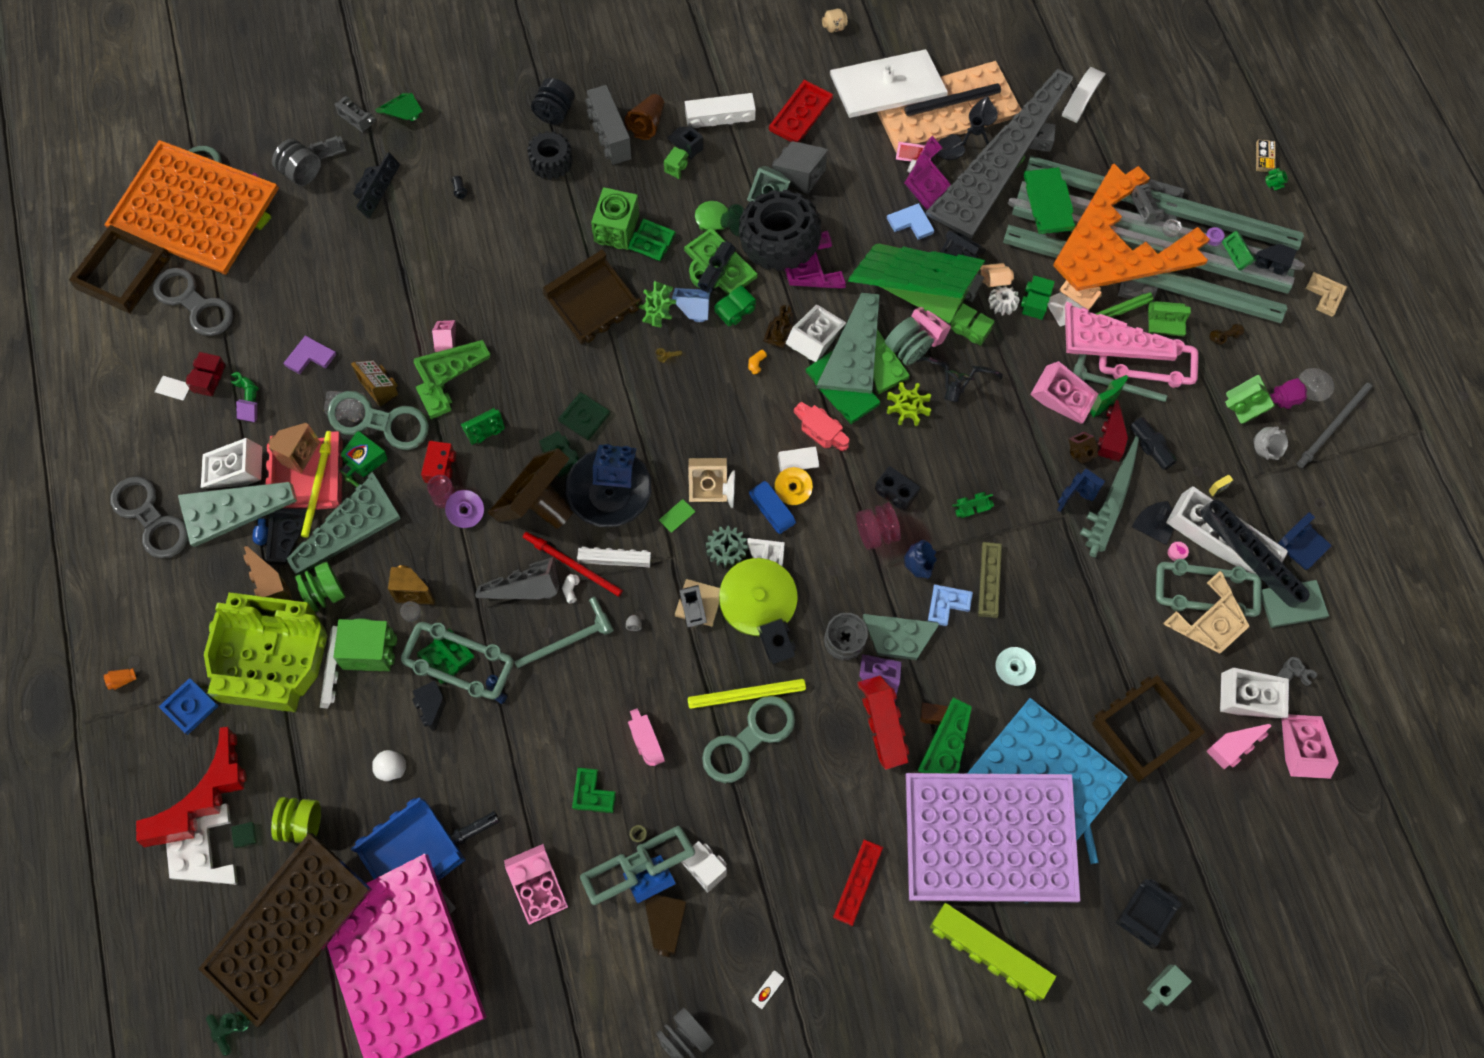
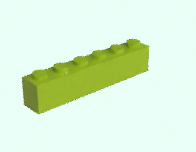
M947 903L941 907L930 925V928L933 929V934L941 939L945 937L951 941V946L955 949L966 951L970 954V959L979 964L981 962L988 966V971L996 976L1002 975L1007 979L1006 982L1016 989L1020 987L1025 991L1024 994L1033 1001L1044 999L1056 978L1054 974Z

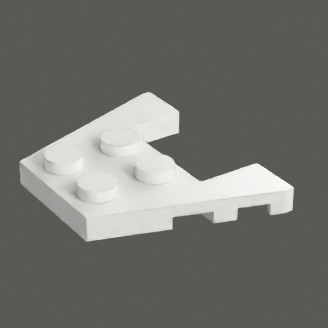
M228 804L219 806V814L196 819L197 830H195V838L166 843L170 879L229 885L238 884L235 865L232 864L213 869L209 828L231 823Z

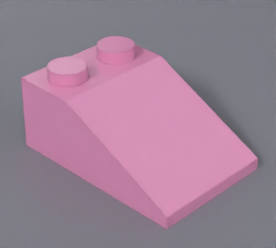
M1056 362L1045 367L1030 395L1044 406L1083 424L1099 394L1061 362Z
M1288 714V718H1281L1285 761L1290 776L1331 779L1339 762L1322 716Z

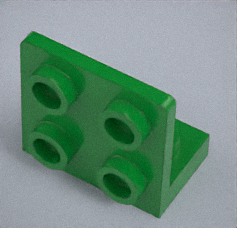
M495 408L461 424L471 445L481 443L485 438L497 435L505 429L501 413L498 409L495 410Z

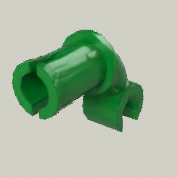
M239 372L231 374L235 379H238L237 381H231V383L236 387H243L245 390L244 400L256 402V392L259 388L253 381L244 377Z

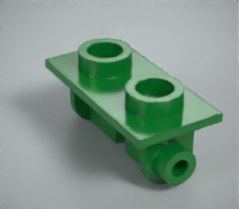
M981 492L974 494L975 498L968 500V497L957 499V503L952 504V507L957 506L958 510H955L956 516L964 518L975 514L973 507H976L977 513L991 510L994 504L988 497L993 496V494Z

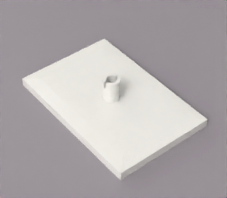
M926 49L830 70L831 78L849 118L945 97L948 92Z

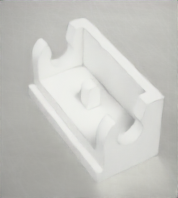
M816 447L782 451L777 456L780 472L790 467L800 469L819 468Z

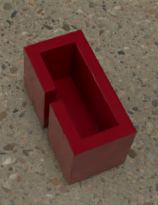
M199 352L198 357L193 362L194 369L187 375L186 385L193 393L213 397L226 364L220 356Z

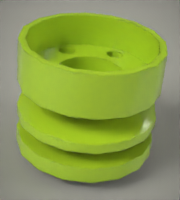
M279 798L272 817L271 833L273 840L289 843L294 838L295 842L300 844L308 833H313L317 837L321 820L320 802L318 800L303 799L299 804L296 798Z

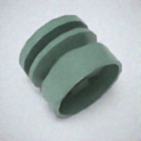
M913 317L902 321L885 340V344L892 352L900 351L898 358L900 360L903 359V363L906 366L915 363L920 357L924 356L934 342L930 335L927 336V331L919 332L921 325Z

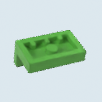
M424 383L416 386L430 419L451 411L449 404L452 401L448 392L444 394L442 390L445 388L444 384L430 392Z

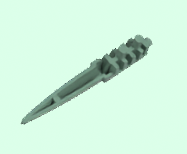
M1135 436L1123 459L1103 507L1097 515L1089 512L1086 517L1095 523L1091 531L1083 527L1080 532L1081 535L1088 538L1085 545L1091 548L1089 555L1092 557H1096L1098 551H1105L1120 514L1135 464L1139 442L1138 436Z

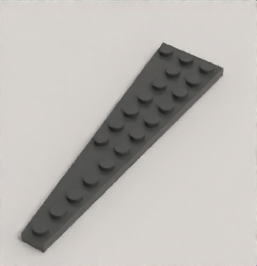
M1057 69L1043 84V87L1034 94V97L1013 117L1012 121L971 162L965 172L959 175L953 185L948 187L942 197H939L926 211V216L972 239L1071 83L1073 76Z

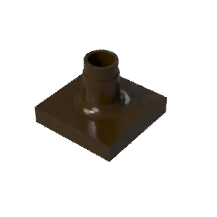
M559 448L534 456L487 513L496 521L504 522L522 518L530 508L546 522H549L555 529L560 528L571 517L573 511L566 500L550 485V482L570 458Z

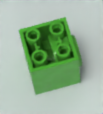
M603 187L591 222L594 242L600 245H609L617 249L628 250L639 218L638 195Z
M339 619L333 658L342 670L390 671L391 665H394L395 661L393 646L397 644V635L393 632V628L390 627L387 621Z

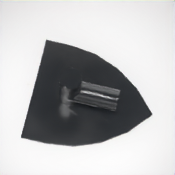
M1158 502L1148 506L1136 518L1132 528L1167 545L1174 529L1166 523L1172 512L1169 502Z

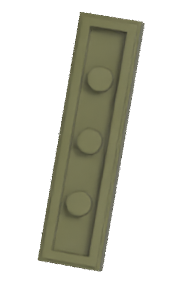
M982 543L978 616L998 618L1002 553V544Z

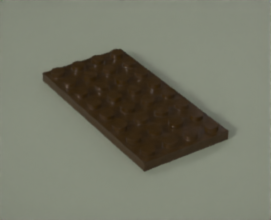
M308 833L198 969L256 1027H260L372 889L313 833Z

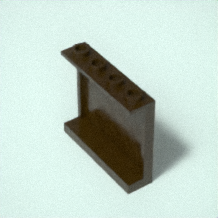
M603 249L543 287V295L581 345L585 342L590 343L593 341L598 333L608 331L612 324H618L623 321L624 316L627 314L635 313L639 309L641 302L640 298L636 299L608 263Z

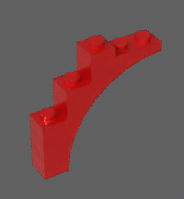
M229 727L219 729V741L214 759L199 784L184 799L171 808L155 816L136 821V841L140 845L149 847L195 838V830H197L196 818L219 814V806L222 805L221 794L244 789L247 775L246 771L238 764V757L234 746L237 745V736Z

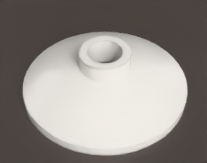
M735 470L730 474L728 482L723 483V495H727L731 508H734Z

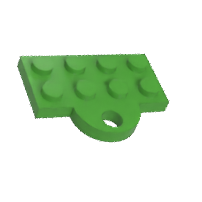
M712 228L684 247V251L693 259L689 268V275L692 283L697 287L699 280L696 276L699 274L703 275L709 265V259L715 255L721 243L725 242ZM735 252L725 268V274L718 280L714 288L719 286L729 295L740 285L745 287L755 280L757 273Z

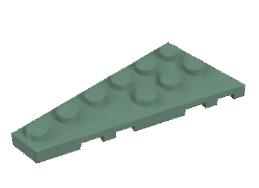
M861 293L816 388L872 394L879 294Z
M373 472L362 485L360 484L356 488V491L349 498H346L325 519L326 522L320 528L317 527L313 531V535L306 542H302L287 558L296 576L305 573V571L316 567L401 519Z
M290 482L178 495L190 545L194 547L297 501L293 484Z

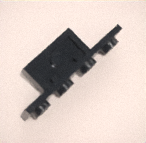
M390 152L386 154L380 166L365 169L364 175L356 184V188L352 193L356 198H361L356 208L366 218L371 217L401 165Z

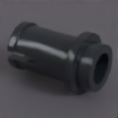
M454 176L451 179L454 187L453 194L457 199H464L467 189L464 188L463 179L461 176Z

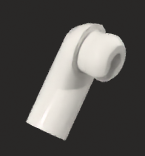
M568 575L562 587L568 604L577 601L573 591L574 586L580 581L577 575Z

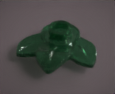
M739 204L731 205L727 212L722 214L720 220L723 228L730 227V231L740 237L739 220L744 211L743 207Z

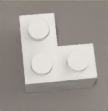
M698 841L693 846L695 855L681 863L708 893L726 877L727 864L721 856L718 855L716 857L706 843L702 845Z

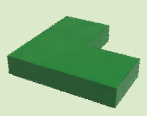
M577 768L572 809L614 813L616 792L596 790L598 769Z

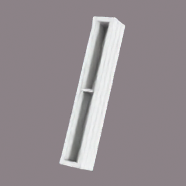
M588 547L578 548L577 560L578 563L650 567L651 552L647 550L640 552L633 549L625 551L624 549L613 550L611 548L600 549L598 547L589 549Z

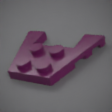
M933 136L928 139L905 181V185L926 210L939 197H942L951 185L930 160L942 149V146Z
M828 230L822 232L817 250L832 247ZM816 252L805 264L801 263L794 269H784L790 286L846 288L842 271L823 274Z

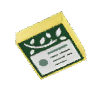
M1227 475L1215 482L1209 489L1210 494L1214 496L1228 488L1233 481L1231 476Z

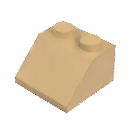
M689 458V502H727V495H723V483H727V458Z

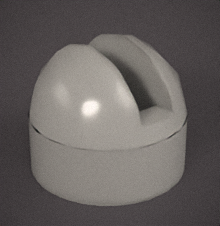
M636 615L628 617L626 629L630 631L641 630V619Z

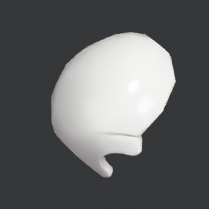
M392 750L380 752L372 763L373 773L376 778L387 782L401 778L406 770V760L403 755Z

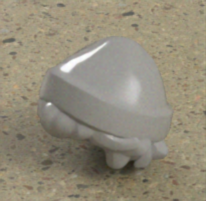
M1265 427L1253 439L1257 454L1266 460H1279L1288 447L1285 429L1280 430L1279 427Z

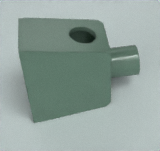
M1168 965L1147 987L1150 995L1143 1001V1004L1152 1012L1160 1004L1168 1006L1192 981L1176 965ZM1162 986H1164L1166 989V993L1164 995L1160 993V988Z

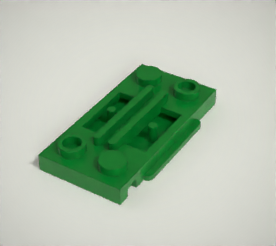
M1060 168L1025 171L1026 191L1038 233L1046 234L1074 230L1075 224L1072 217L1074 211L1067 184L1062 179Z
M833 351L806 368V373L815 382L816 386ZM820 389L850 424H853L880 405L879 399L873 393Z

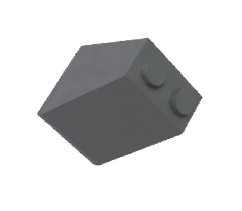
M792 141L788 147L785 146L780 157L773 161L772 167L791 181L790 185L808 194L826 171L828 150Z

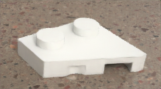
M748 538L747 545L753 558L769 559L781 566L783 565L785 542Z

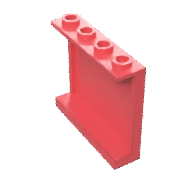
M339 431L331 432V455H328L315 510L337 508L342 503V473L340 469L343 467V459L341 457L343 439ZM318 438L320 444L302 474L282 465L268 448L269 443L267 444L269 460L266 462L269 477L266 478V485L290 482L293 484L297 497L296 502L283 508H308L321 455L319 451L324 438Z

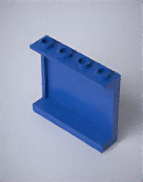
M420 797L410 800L406 808L402 811L394 812L389 817L390 820L374 827L370 835L358 839L355 842L356 845L351 848L353 852L359 855L373 879L423 854L429 855L438 881L466 861L428 802Z

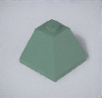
M767 166L759 167L747 201H755L757 196L767 194L769 191L788 190L791 181L781 172Z

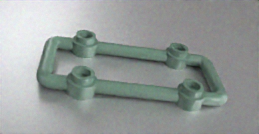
M1177 559L1174 563L1161 562L1157 566L1156 600L1161 605L1171 606L1174 611L1181 612L1185 608L1208 611L1214 604L1187 601L1183 595H1176L1173 599L1165 598L1164 569L1172 570L1178 576H1182L1186 572L1214 576L1221 571L1224 577L1230 578L1234 583L1251 580L1253 581V609H1248L1239 602L1237 604L1244 616L1256 617L1261 612V578L1255 573L1246 572L1243 567L1237 566L1232 570L1188 565L1184 559Z
M427 622L416 624L401 655V662L405 666L412 668L418 676L430 675L468 690V693L473 698L483 696L488 699H496L499 697L514 663L512 657L501 652L500 648L495 644L485 646L447 631L441 623H434L432 625ZM421 631L430 632V635L436 640L446 638L484 653L489 661H497L499 659L506 662L494 690L485 689L484 685L479 681L470 683L434 669L424 659L416 661L409 659Z

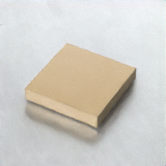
M686 579L683 588L699 585L707 621L704 625L713 627L719 607L720 588ZM679 600L675 617L685 619L683 607Z

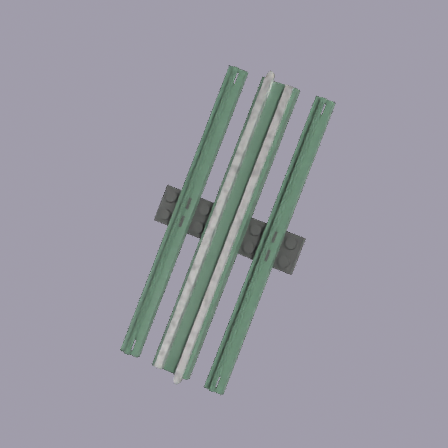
M1030 156L1026 171L1059 167L1062 179L1066 181L1068 186L1096 193L1105 176ZM1032 164L1042 166V168L1032 166ZM1150 180L1149 184L1152 187L1149 189L1158 208L1165 211L1163 213V220L1145 225L1140 214L1113 207L1122 218L1111 229L1132 251L1144 242H1147L1159 254L1194 230L1176 225L1177 217L1230 232L1237 230L1241 235L1276 245L1282 244L1297 249V251L1304 238L1303 232L1183 199V188L1155 180ZM1022 181L1017 199L1010 198L1008 204L1014 207L1012 215L1035 221L1026 191V183ZM1132 193L1121 201L1134 204L1131 198ZM1069 194L1074 211L1072 217L1076 227L1091 200ZM1008 225L1003 241L1005 244L1054 258L1058 257L1067 242ZM1009 233L1020 236V238L1009 235ZM1287 236L1296 238L1297 240L1287 238ZM1207 243L1198 250L1208 261L1205 265L1197 266L1196 268L1288 294L1294 283V270H1302L1305 264L1294 258L1286 276L1277 275L1274 272L1260 269L1251 264L1239 271L1222 243L1218 246H1212ZM1247 245L1253 256H1255L1258 251L1263 250L1257 247ZM1174 272L1121 282L1117 295L1126 299H1132L1151 292L1155 300L1157 289L1161 288L1278 323L1283 321L1284 314L1287 311V305ZM1270 309L1280 311V313L1271 311Z

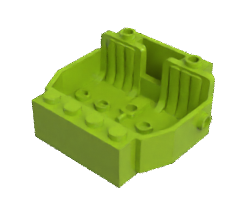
M229 592L226 604H216L215 610L217 612L209 625L210 633L204 651L207 676L211 680L208 694L220 703L296 712L300 696L306 693L319 674L328 637L326 629L319 622L320 618L307 602ZM272 645L271 650H266L268 646ZM255 672L254 677L249 678V675ZM271 675H275L273 680H269Z

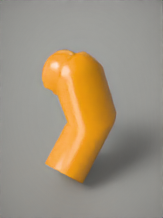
M761 349L749 359L748 369L754 375L761 371L759 362L767 357L764 350Z

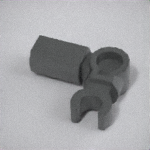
M1291 657L1284 663L1277 677L1287 678L1290 682L1293 676L1301 679L1304 685L1309 686L1312 682L1307 678V675L1314 679L1317 673L1314 670H1307L1299 658Z

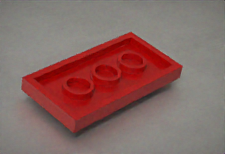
M803 80L769 125V131L790 142L800 143L831 102L833 94Z

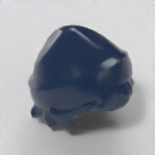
M921 540L910 546V549L904 556V565L916 578H930L934 564L937 561V558L934 556L936 551L933 550L932 545L928 541Z

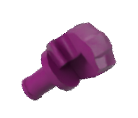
M1299 378L1275 387L1274 393H1271L1270 396L1274 404H1277L1280 408L1291 409V406L1301 405L1306 401L1307 387Z

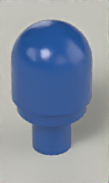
M259 518L258 526H255L253 529V541L255 544L262 546L267 543L268 527H266V519Z

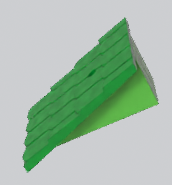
M875 244L853 271L848 281L879 286L917 307H923L925 311L928 310L934 313L940 319L950 324L960 309L985 260L960 254L954 256L936 251L925 252L908 247L898 248L884 244Z

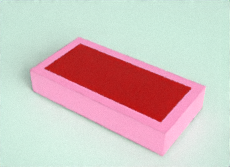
M899 141L896 159L904 161L917 160L925 145Z

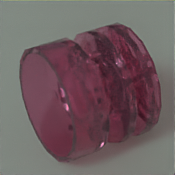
M885 503L882 507L880 505L875 506V515L870 508L856 512L858 531L867 550L881 547V537L886 544H891V541H900L899 521L890 503Z

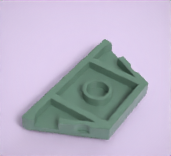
M863 614V621L868 628V634L874 643L877 656L917 660L939 624L937 622Z

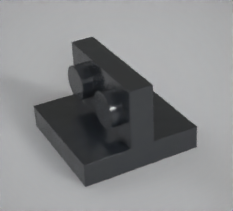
M949 230L945 236L948 239L940 253L954 256L960 254L978 259L980 255L984 254L986 248L957 231Z

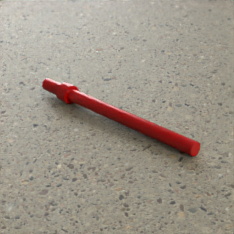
M527 531L524 533L523 538L534 544L536 549L547 552L619 597L622 594L623 590L548 545L547 541L541 537L538 539Z

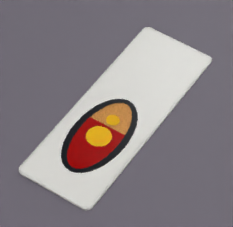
M773 971L754 996L752 1002L763 1009L784 978L776 971Z

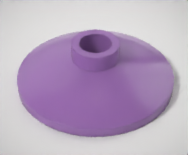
M460 490L448 498L445 505V513L453 525L460 528H470L482 519L484 505L481 498L474 492ZM465 507L467 513H462L460 508Z

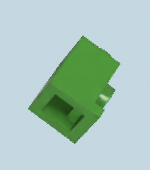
M674 147L664 160V172L680 179L681 170H684L688 164V153L683 149Z

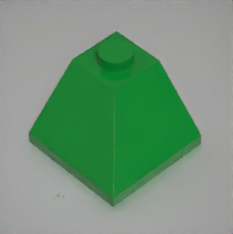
M402 93L375 109L377 113L403 120L410 119V121L419 118V113L423 112L412 93Z

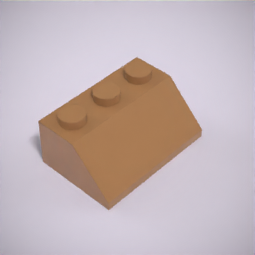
M303 423L279 430L276 435L271 437L268 448L282 465L302 474L320 441L310 425Z

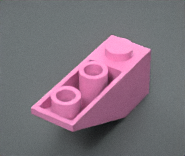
M1266 724L1226 733L1206 752L1223 769L1229 765L1233 768L1242 760L1239 756L1243 752L1247 755L1255 748L1253 743L1256 740L1261 742L1269 734L1267 730L1271 725Z

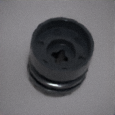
M546 78L543 80L538 93L531 103L532 112L546 123L560 125L563 123L575 99L574 91L559 79Z

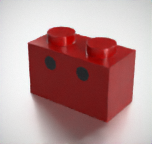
M429 441L421 473L424 483L447 485L448 479L452 477V462H455L456 451H454L451 443Z

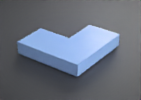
M919 203L887 215V220L894 232L911 227L918 240L934 234V229Z
M934 584L928 622L939 623L938 625L947 626L950 608L969 612L973 592Z

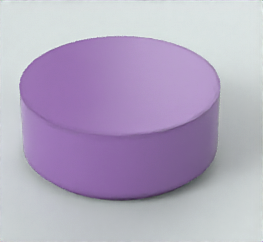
M1217 227L1210 228L1206 233V236L1210 239L1208 244L1212 246L1220 245L1225 237L1224 232Z

